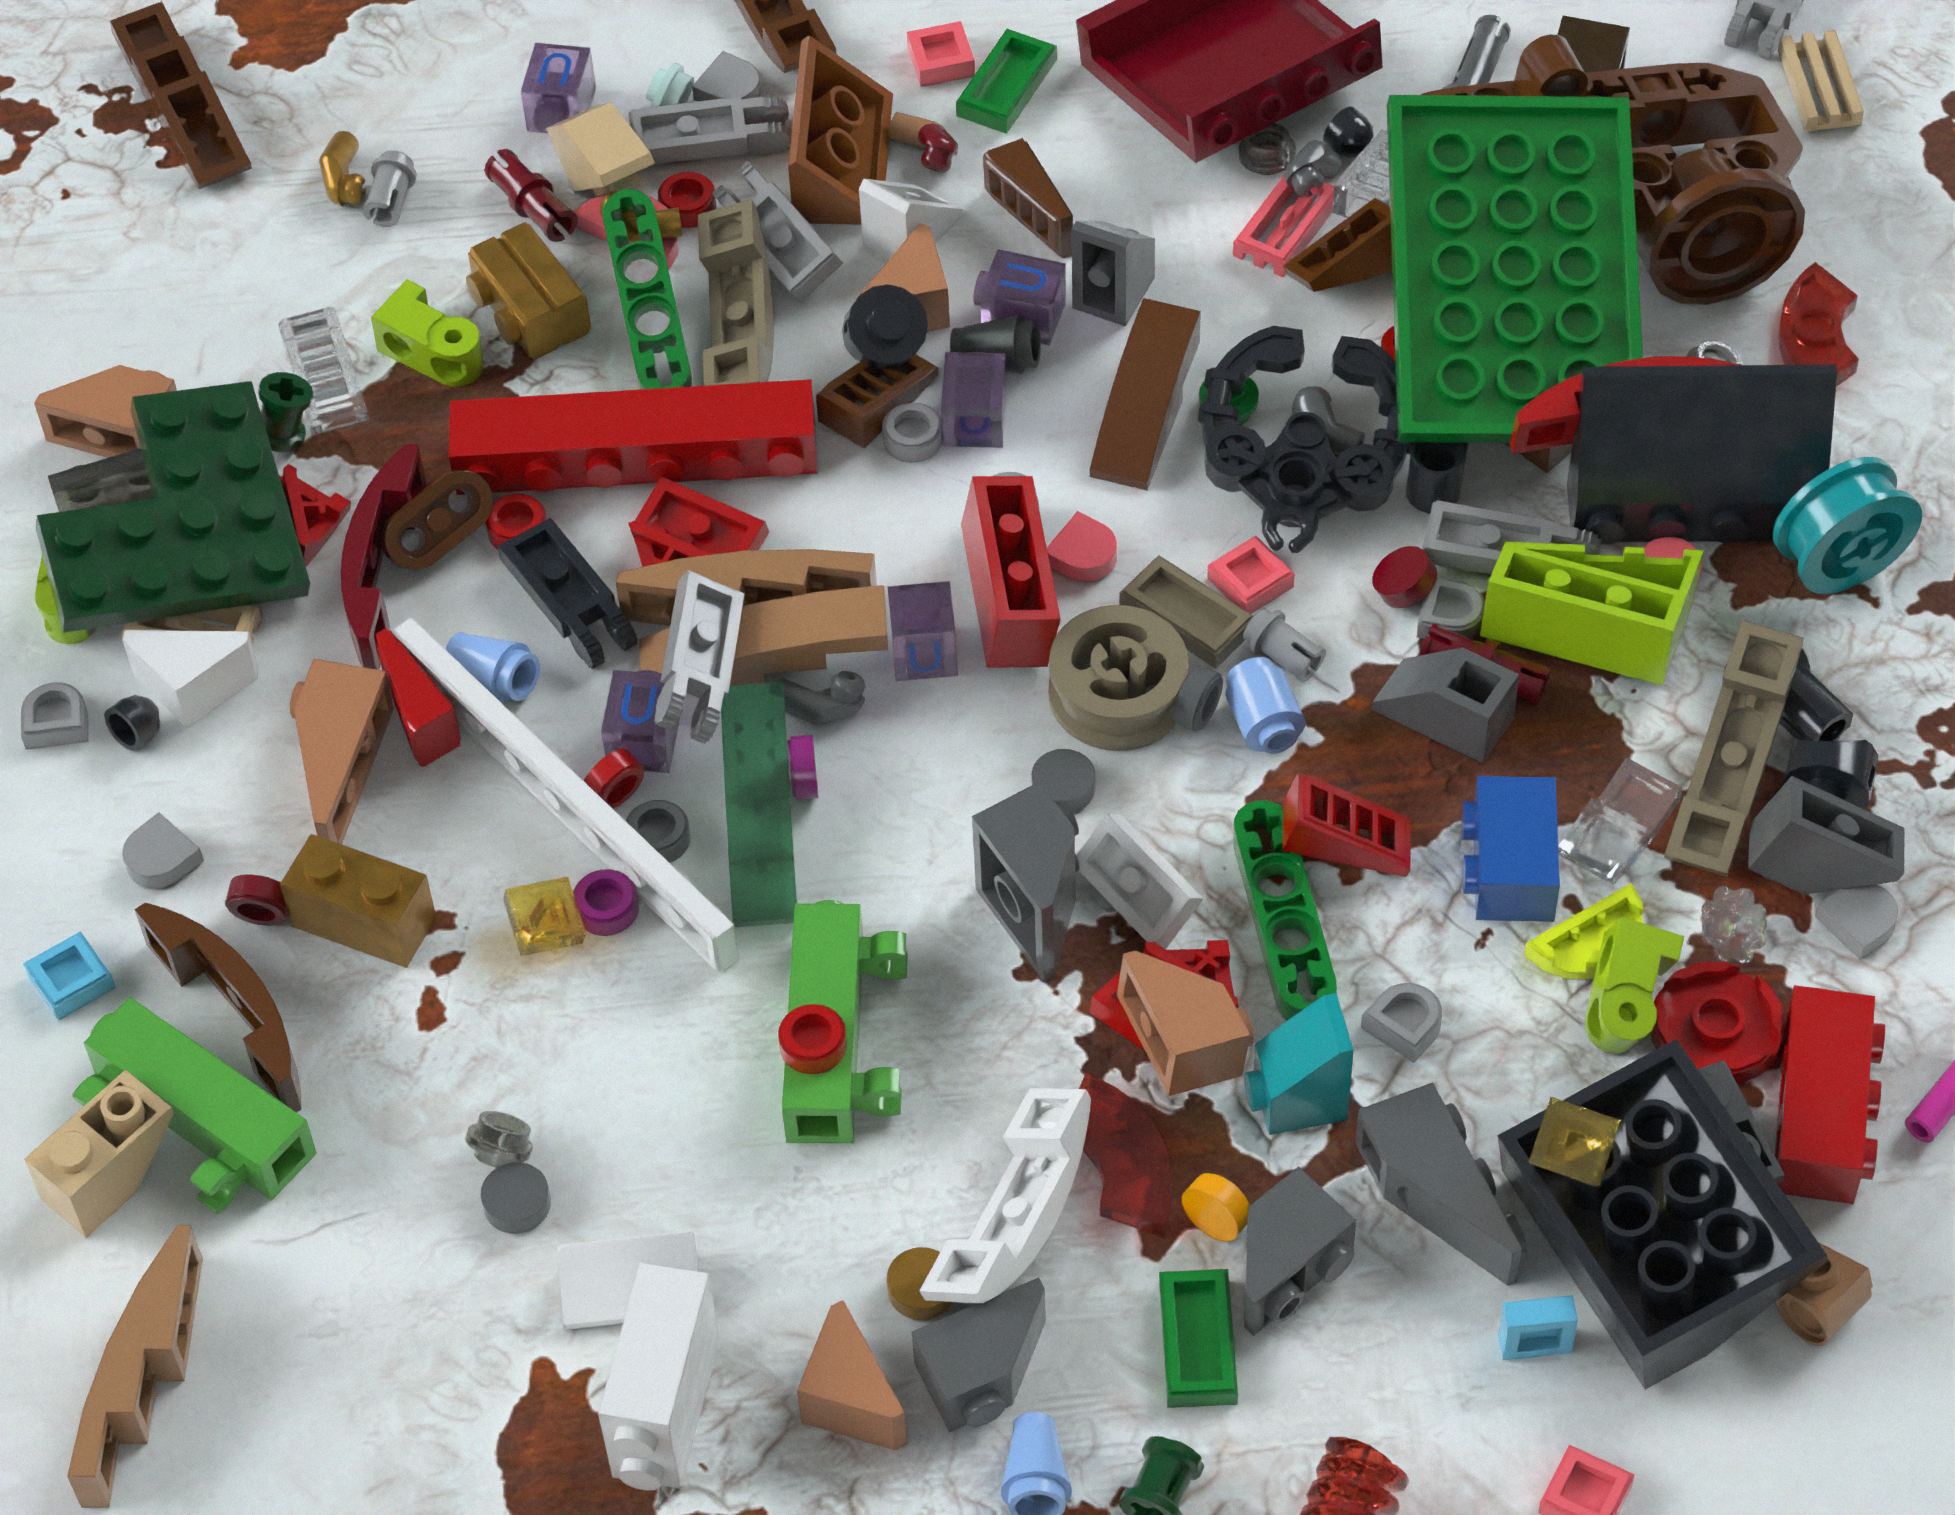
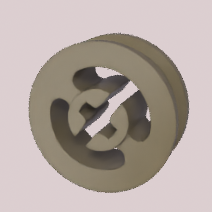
M1108 605L1093 608L1077 615L1058 632L1050 650L1048 696L1054 717L1062 728L1075 739L1099 749L1113 751L1133 750L1160 740L1176 726V723L1173 721L1174 706L1180 689L1188 676L1189 667L1185 643L1170 623L1155 613L1142 608L1127 605ZM1090 663L1089 668L1081 670L1084 666ZM1156 685L1151 691L1146 693L1147 687Z

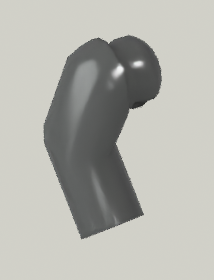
M1310 141L1286 165V183L1288 186L1294 187L1297 195L1309 197L1313 195L1310 191L1311 188L1315 186L1318 189L1322 188L1324 177L1332 178L1341 171L1343 166L1342 157L1337 151L1322 141Z
M1318 386L1306 387L1296 394L1292 406L1293 415L1299 412H1311L1321 417L1326 425L1330 448L1334 454L1339 455L1352 445L1364 444L1365 432L1336 422L1330 405L1332 399L1325 389Z
M841 671L831 679L830 688L816 692L788 679L781 678L772 690L770 706L813 725L827 724L855 715L865 702V698L862 695L865 690V682L860 675L854 672Z

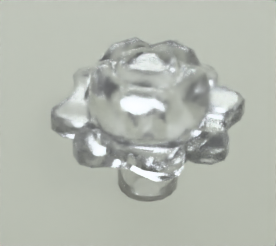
M1725 886L1718 887L1714 892V901H1705L1702 905L1701 911L1704 920L1701 924V938L1705 945L1714 947V956L1718 961H1727L1733 958L1740 963H1749L1753 960L1754 949H1761L1766 944L1767 940L1764 933L1767 927L1766 909L1761 904H1753L1754 895L1749 888L1733 891Z

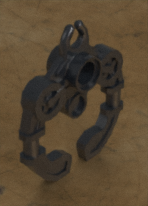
M1271 326L1259 330L1244 338L1228 351L1216 368L1206 370L1204 387L1208 389L1207 399L1205 403L1200 404L1198 421L1202 424L1205 445L1204 463L1206 476L1215 487L1228 492L1242 491L1263 510L1261 519L1262 533L1273 550L1279 551L1284 545L1283 539L1276 530L1278 524L1301 528L1300 534L1290 540L1288 545L1291 553H1299L1313 541L1318 530L1319 519L1345 507L1355 511H1372L1385 504L1393 490L1394 479L1401 470L1406 456L1411 453L1414 442H1398L1396 362L1372 340L1341 336L1332 355V373L1348 384L1373 387L1380 399L1378 413L1388 417L1386 429L1380 428L1375 430L1373 445H1352L1341 452L1338 457L1334 455L1330 448L1324 421L1314 413L1299 412L1292 415L1287 420L1277 439L1271 445L1265 447L1263 439L1255 430L1238 425L1240 410L1230 406L1232 394L1238 395L1243 393L1245 381L1256 370L1283 374L1301 367L1305 354L1303 330L1280 326ZM1298 485L1306 490L1293 491L1287 489L1286 486Z

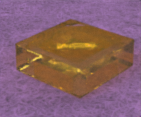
M568 876L505 890L503 901L520 956L573 946L584 942L586 932Z
M1550 1097L1529 1163L1593 1186H1599L1621 1120Z

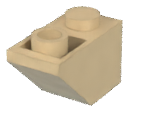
M612 102L596 105L546 128L574 192L592 189L595 197L612 191L619 192L641 182L642 178L639 171L655 164L651 152Z
M125 1069L24 1158L41 1200L85 1238L88 1237L137 1192L174 1115L172 1107Z

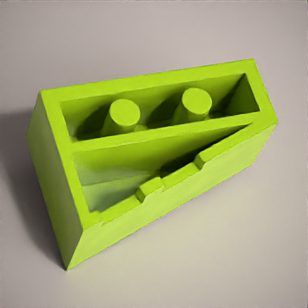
M1505 541L1488 581L1480 636L1663 686L1693 606L1704 550L1684 549L1682 558L1645 557L1644 547H1624L1623 556L1585 554V545Z

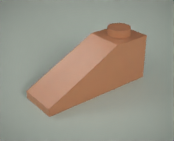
M313 659L305 681L297 682L291 695L290 714L296 720L316 833L319 837L339 844L343 843L394 711L386 671Z

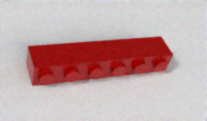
M812 379L450 401L449 461L451 471L464 470L478 474L488 483L492 494L657 483L661 476L673 482L701 480L729 481L736 478L791 477L801 474H818ZM460 489L455 490L456 495H466Z

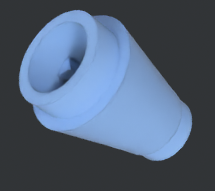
M458 632L452 636L445 649L500 702L510 700L521 701L533 691L539 678V659L530 652L529 647L524 643Z
M1042 1412L1024 1413L1013 1422V1433L1001 1487V1497L1008 1505L1011 1515H1062L1066 1508V1502H1068L1072 1495V1487L1056 1431L1055 1420L1050 1415Z

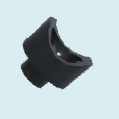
M889 284L874 286L860 294L845 315L842 327L845 348L854 359L868 366L881 369L899 367L910 361L925 341L928 328L925 309L916 296L902 287Z
M1796 738L1792 744L1783 778V785L1793 776L1865 809L1870 801L1879 765L1878 753L1866 739L1855 741H1807Z

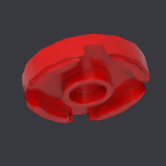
M1699 962L1674 972L1664 982V987L1656 995L1654 1004L1657 1009V1019L1651 1031L1652 1043L1657 1050L1677 1039L1697 1069L1725 1060L1737 1085L1759 1077L1776 1060L1786 1028L1783 1004L1770 984L1757 975L1754 980L1749 975L1739 972L1740 966L1726 962Z

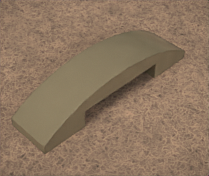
M749 199L698 215L699 260L709 274L711 348L702 350L704 386L767 382L771 371L774 349L771 281L757 207L753 200Z
M1741 620L1687 794L1683 797L1664 854L1665 859L1728 877L1771 752L1804 637Z

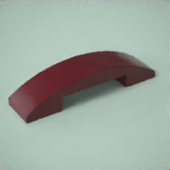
M405 444L378 471L359 500L345 536L341 559V591L358 660L364 668L380 669L381 664L376 647L377 640L375 634L385 628L388 631L390 629L382 589L376 588L384 556L381 546L383 525L393 513L425 489L426 486L418 444Z

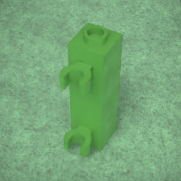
M823 900L815 904L795 903L788 1013L797 1007L808 1004L824 1005L833 1009L840 1015L845 1024L847 1049L838 1065L820 1074L798 1072L785 1062L782 1114L786 1143H853L855 1110H865L878 1116H896L901 1114L902 1088L900 1087V1069L878 1067L870 1069L865 1073H857L862 974H873L876 977L887 980L907 978L908 952L906 951V933L883 931L872 937H863L861 904H844L835 900Z
M131 997L114 1013L103 1016L92 1029L90 1036L83 1042L95 1074L85 1079L72 1094L73 1098L85 1106L125 1069L172 1107L174 1115L168 1128L210 1157V1159L203 1162L195 1170L190 1181L201 1189L196 1196L197 1200L216 1214L222 1212L233 1201L243 1182L272 1201L317 1154L307 1120Z

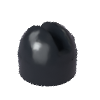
M1349 106L1338 112L1329 122L1323 135V142L1344 157H1359L1365 154L1371 147V140L1374 136L1373 126L1362 113Z
M133 695L123 698L108 708L104 714L105 723L112 736L119 744L131 751H137L152 740L160 728L158 707L152 700L143 696Z

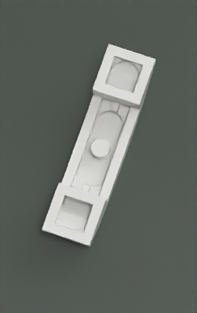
M1029 1088L1003 1136L1013 1154V1158L969 1240L947 1239L920 1289L924 1300L983 1304L1012 1285L1033 1262L1055 1227L1072 1188L1079 1166L1091 1105V1097L1086 1089Z

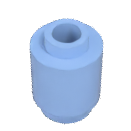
M1265 657L1250 658L1234 666L1226 677L1227 689L1225 696L1247 746L1251 750L1270 754L1280 753L1292 747L1303 732L1306 721L1284 671L1274 666L1273 662Z

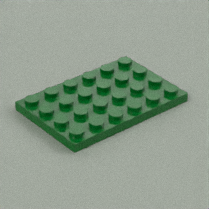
M1389 95L1387 102L1398 442L1510 443L1516 414L1530 401L1549 388L1581 374L1583 367H1599L1643 358L1629 97Z

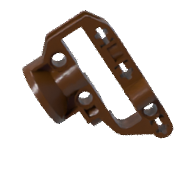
M1549 34L1532 41L1523 50L1513 81L1457 86L1421 94L1629 97L1637 252L1659 293L1680 304L1709 305L1738 297L1768 280L1791 257L1803 235L1805 209L1788 177L1800 159L1803 145L1764 80L1759 76L1711 63H1675L1585 73L1567 40L1560 35ZM1705 143L1703 149L1686 152L1677 158L1672 148L1674 146Z

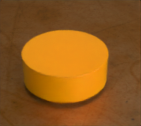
M1210 1173L1199 1175L1182 1195V1205L1189 1219L1202 1232L1216 1240L1223 1242L1233 1241L1248 1224V1207L1250 1205L1247 1198L1235 1184L1220 1175Z

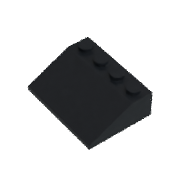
M1836 364L1583 367L1578 398L1580 417L1572 444L1567 480L1570 527L1579 528L1581 531L1585 529L1588 532L1592 531L1593 534L1598 535V538L1601 539V543L1604 545L1615 542H1651L1661 537H1677L1688 542H1720L1726 544L1739 541H1773L1775 523L1786 504L1802 487L1830 467L1837 382Z
M1677 1039L1497 1135L1502 1172L1645 1390L1706 1357L1827 1262V1254Z

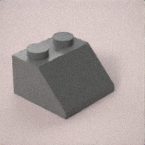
M1039 781L973 815L972 829L976 890L1044 982L1054 977L1076 901L1075 873L1079 871L1080 867L1075 854V836L1079 834L1076 818L1069 806L1063 800L1055 802Z

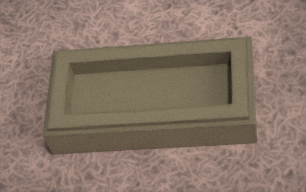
M1160 555L1119 593V605L1142 608L1162 617L1180 634L1189 652L1215 669L1245 641L1243 638L1244 631L1250 620L1254 617Z

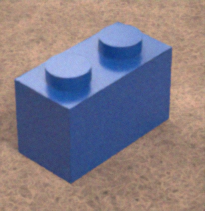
M1477 776L1475 800L1463 801L1462 840H1474V855H1464L1463 894H1475L1476 920L1554 922L1560 888L1556 777Z

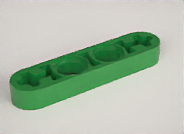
M635 189L621 190L607 199L603 207V222L640 389L692 386L690 364L655 207L651 199L643 192ZM634 210L641 241L629 243L626 226L623 222V213ZM639 259L652 261L658 267L656 275L645 283L632 282L625 276L627 267ZM650 311H658L664 313L670 322L662 333L646 335L641 333L636 327L639 318ZM665 351L669 371L673 374L671 378L672 384L660 386L653 353Z
M1268 800L1253 801L1245 804L1238 810L1234 818L1233 847L1276 1006L1282 1018L1288 1021L1315 1002H1305L1302 994L1297 993L1298 972L1306 970L1309 991L1311 994L1317 995L1316 1000L1323 995L1337 993L1336 977L1302 856L1282 851L1283 807ZM1264 826L1267 834L1272 835L1271 853L1263 856L1260 837L1257 832H1253V828ZM1271 875H1281L1292 881L1295 887L1287 895L1271 896L1260 889L1259 883ZM1297 929L1304 932L1310 941L1304 948L1299 950H1286L1278 946L1273 938L1281 930Z

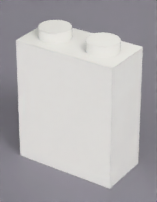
M643 1262L639 1263L598 1412L612 1477L621 1479L622 1482L633 1488L656 1490L660 1486L678 1489L682 1487L720 1340L709 1273Z

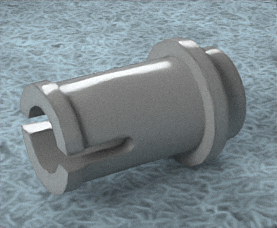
M386 151L372 163L371 174L374 180L368 199L363 206V214L369 220L373 217L375 207H378L373 224L391 227L396 225L400 219V210L406 191L415 184L417 173L414 169V163L409 156L399 151Z
M1266 608L1261 609L1250 620L1243 634V638L1250 643L1249 650L1257 655L1263 652L1295 675L1300 682L1309 680L1312 677V673L1307 670L1308 667H1311L1316 672L1326 656V650L1322 646L1316 645L1285 622L1284 613L1280 610L1270 612Z

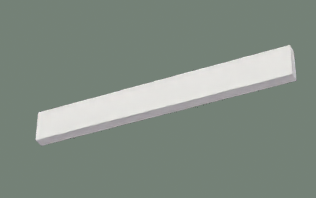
M412 617L394 629V635L454 706L457 722L611 870L627 875L635 884L637 895L716 971L719 970L723 973L739 960L734 924Z

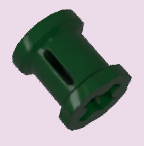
M288 372L268 374L259 384L258 395L263 403L261 415L273 452H291L293 449L301 447L304 443L306 429L302 423L304 410L311 405L313 389L307 380L298 375Z
M1163 1436L1149 1437L1142 1448L1145 1458L1143 1466L1133 1488H1127L1123 1491L1119 1500V1507L1126 1515H1182L1179 1507L1190 1481L1197 1480L1203 1472L1204 1464L1202 1463V1457L1191 1447L1180 1441L1171 1440Z

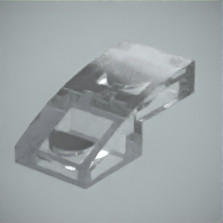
M1626 757L1599 799L1596 801L1591 798L1559 845V855L1614 885L1643 853L1682 799V787Z

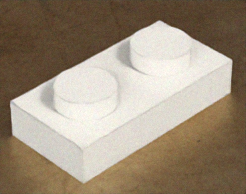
M1107 813L1076 855L1080 867L1079 872L1147 942H1156L1162 948H1167L1204 899L1121 814Z

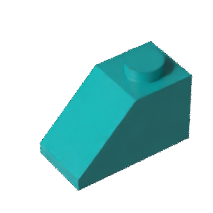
M1337 993L1323 995L1255 1043L1254 1071L1244 1073L1245 1089L1251 1111L1262 1110L1269 1135L1348 1120L1354 1050Z

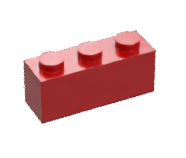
M972 476L961 528L986 667H1048L1051 646L1057 635L1061 619L1033 476Z
M1797 985L1793 987L1785 1020L1786 1028L1784 1032L1774 1156L1784 1173L1783 1181L1777 1184L1785 1195L1854 1204L1860 1180H1873L1878 1141L1877 1139L1866 1138L1867 1120L1877 1121L1882 1083L1881 1081L1870 1080L1871 1063H1881L1885 1042V1024L1874 1023L1875 996Z

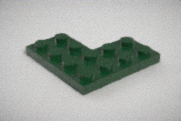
M252 381L133 396L130 411L154 499L37 515L36 532L63 633L308 596L309 576Z

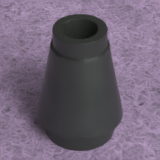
M1021 314L953 328L951 331L950 353L953 363H965L966 365L1022 374L1025 368H1036L1039 364L1041 339L1038 323L1036 320H1024Z

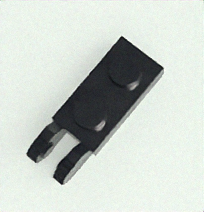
M548 518L497 546L502 563L561 636L569 638L575 652L584 660L589 668L594 669L605 662L601 644L587 628L588 625L599 619L602 620L608 634L622 650L626 651L638 644L637 634L631 622L616 605L612 591L552 518Z

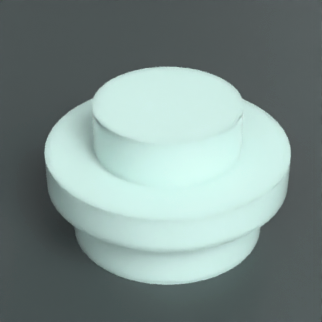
M676 62L667 71L659 68L650 82L646 99L652 101L651 107L686 103L692 91L694 77L684 73V66Z

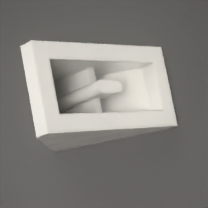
M863 178L859 188L863 245L888 259L893 256L920 223L931 228L933 239L936 243L958 221L963 210L918 185Z
M124 630L123 643L134 677L186 728L258 678L259 667L249 632Z

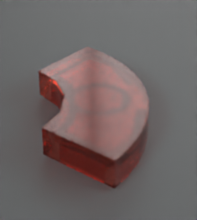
M1814 262L1801 273L1787 293L1779 323V349L1784 365L1836 364L1837 387L1857 372L1859 358L1847 346L1841 326L1845 319L1855 310L1858 295L1817 262Z
M1086 1073L1079 1089H1086L1091 1097L1083 1152L1099 1170L1103 1186L1100 1199V1216L1164 1238L1172 1208V1171L1163 1139L1152 1120L1136 1102L1115 1086Z

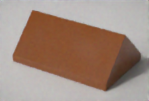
M808 35L801 41L788 171L791 203L809 224L861 225L859 188L863 178L886 181L893 93Z

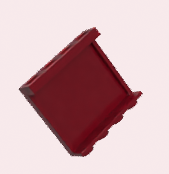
M1115 0L1076 20L1081 65L1195 163L1383 68L1380 22L1374 18L1354 29L1318 0Z

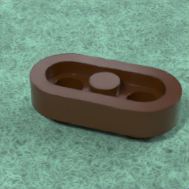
M464 470L450 471L438 477L393 513L384 523L381 531V546L386 557L393 564L404 569L420 570L433 565L486 522L493 507V495L488 483L478 474ZM456 489L462 490L467 496V505L459 513L454 512L448 502L450 494ZM409 527L415 528L420 534L419 545L411 551L407 550L401 542L402 533Z

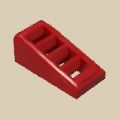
M385 628L375 634L382 671H386L391 696L414 759L418 761L419 766L424 767L461 746V736L455 709L392 631H388Z
M1297 774L1284 798L1282 851L1407 877L1411 866V819L1319 779ZM1336 824L1345 825V829L1336 826ZM1359 829L1368 830V839L1359 836ZM1381 833L1393 836V850L1381 845Z

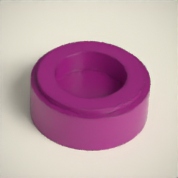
M813 734L791 736L787 742L792 795L796 797V800L819 798Z
M610 869L591 872L584 876L573 890L572 903L576 920L584 930L591 934L599 936L618 934L629 928L637 918L639 912L637 890L633 881L622 872Z

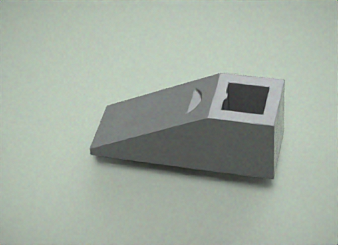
M1432 1082L1358 1109L1355 1144L1383 1198L1507 1286L1517 1283L1521 1254L1526 1252V1241L1523 1231L1515 1216L1511 1213L1504 1215L1494 1197L1496 1195L1494 1178L1487 1163L1482 1158L1474 1160L1465 1143L1467 1138L1465 1125L1456 1106L1453 1103L1445 1105Z

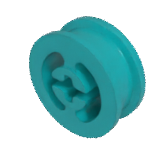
M1877 457L1855 458L1824 471L1802 487L1790 499L1778 516L1773 530L1774 544L1784 557L1798 561V576L1810 591L1818 594L1838 593L1868 581L1891 565L1915 538L1922 522V508L1910 493L1896 490L1897 476L1885 460Z

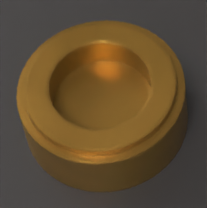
M927 1247L912 1248L899 1254L890 1264L887 1271L888 1297L892 1306L900 1314L916 1320L932 1319L944 1313L953 1303L926 1301L920 1293L924 1281L940 1254L939 1251Z

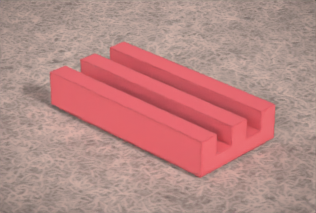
M1284 174L1234 240L1233 256L1243 260L1247 254L1253 256V265L1264 269L1267 263L1274 265V274L1284 278L1287 273L1283 265L1306 249L1340 203L1341 189L1324 182L1321 189H1318L1317 186L1310 189L1313 195L1309 197L1299 196L1293 205L1287 208L1281 216L1278 225L1266 241L1262 243L1258 241L1295 192L1293 186L1287 185ZM1319 195L1320 197L1318 198V200L1309 210L1307 215L1304 217V219L1301 221V223L1298 225V227L1295 229V231L1292 233V235L1289 237V239L1286 241L1283 247L1279 250V247L1282 245V243L1285 241V239L1288 237V235L1291 233V231L1294 229V227L1297 225V223L1300 221V219L1303 217V215L1306 213V211L1309 209V207L1312 205V203Z

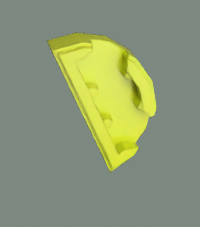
M1630 883L1528 941L1525 945L1524 956L1543 971L1565 979H1594L1604 932L1620 917L1643 923V902L1633 884Z

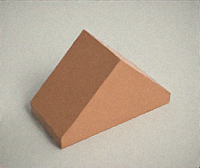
M920 223L861 294L874 286L886 284L906 289L917 297L925 309L928 323L927 331L950 327L948 286L931 228Z
M844 1300L831 1305L797 1390L801 1423L897 1450L908 1444L905 1412Z

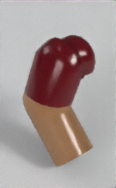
M896 112L892 117L889 127L890 140L924 148L925 151L921 156V163L925 168L940 173L950 170L952 157L958 154V143L941 124Z

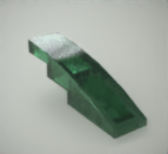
M784 683L732 685L729 687V693L723 698L721 722L734 927L794 923L797 888Z

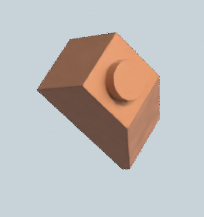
M118 365L38 395L34 405L46 441L146 468L130 411L132 397L177 391L174 379L168 378L159 372L152 370L142 371Z
M1138 951L1124 953L1117 997L1168 1096L1243 1076L1248 1047L1252 1046L1254 1040L1253 1028L1248 1014L1242 1007H1235L1224 984Z

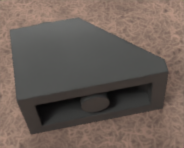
M1076 221L1071 228L1072 308L1126 326L1155 278V238L1140 234L1133 229L1122 228L1104 221Z
M1791 776L1750 823L1748 869L1761 874L1770 881L1783 884L1802 894L1897 882L1904 875L1905 828Z
M1039 1277L1003 1292L983 1304H975L912 1331L914 1365L949 1432L966 1425L979 1427L988 1424L999 1417L1005 1408L1013 1405L1046 1322L1045 1288Z

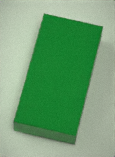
M1006 29L956 101V116L1007 134L1057 61V46Z
M1228 1269L1159 1272L1167 1408L1237 1405L1238 1387Z

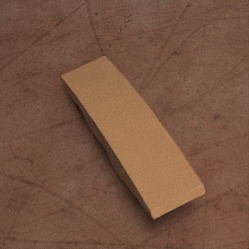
M817 549L749 550L681 558L618 572L616 579L619 607L629 621L667 626L671 624L678 580L687 570L744 593L743 606L820 591L877 586L875 554Z
M884 585L820 591L743 606L729 690L766 688L765 673L827 669L826 654L888 650ZM670 628L639 639L641 696H650L651 686H658L656 695H660L664 683H661V676Z
M177 1225L138 1282L106 1344L82 1410L67 1475L81 1508L110 1507L119 1444H147L157 1381H185L203 1261L191 1225Z

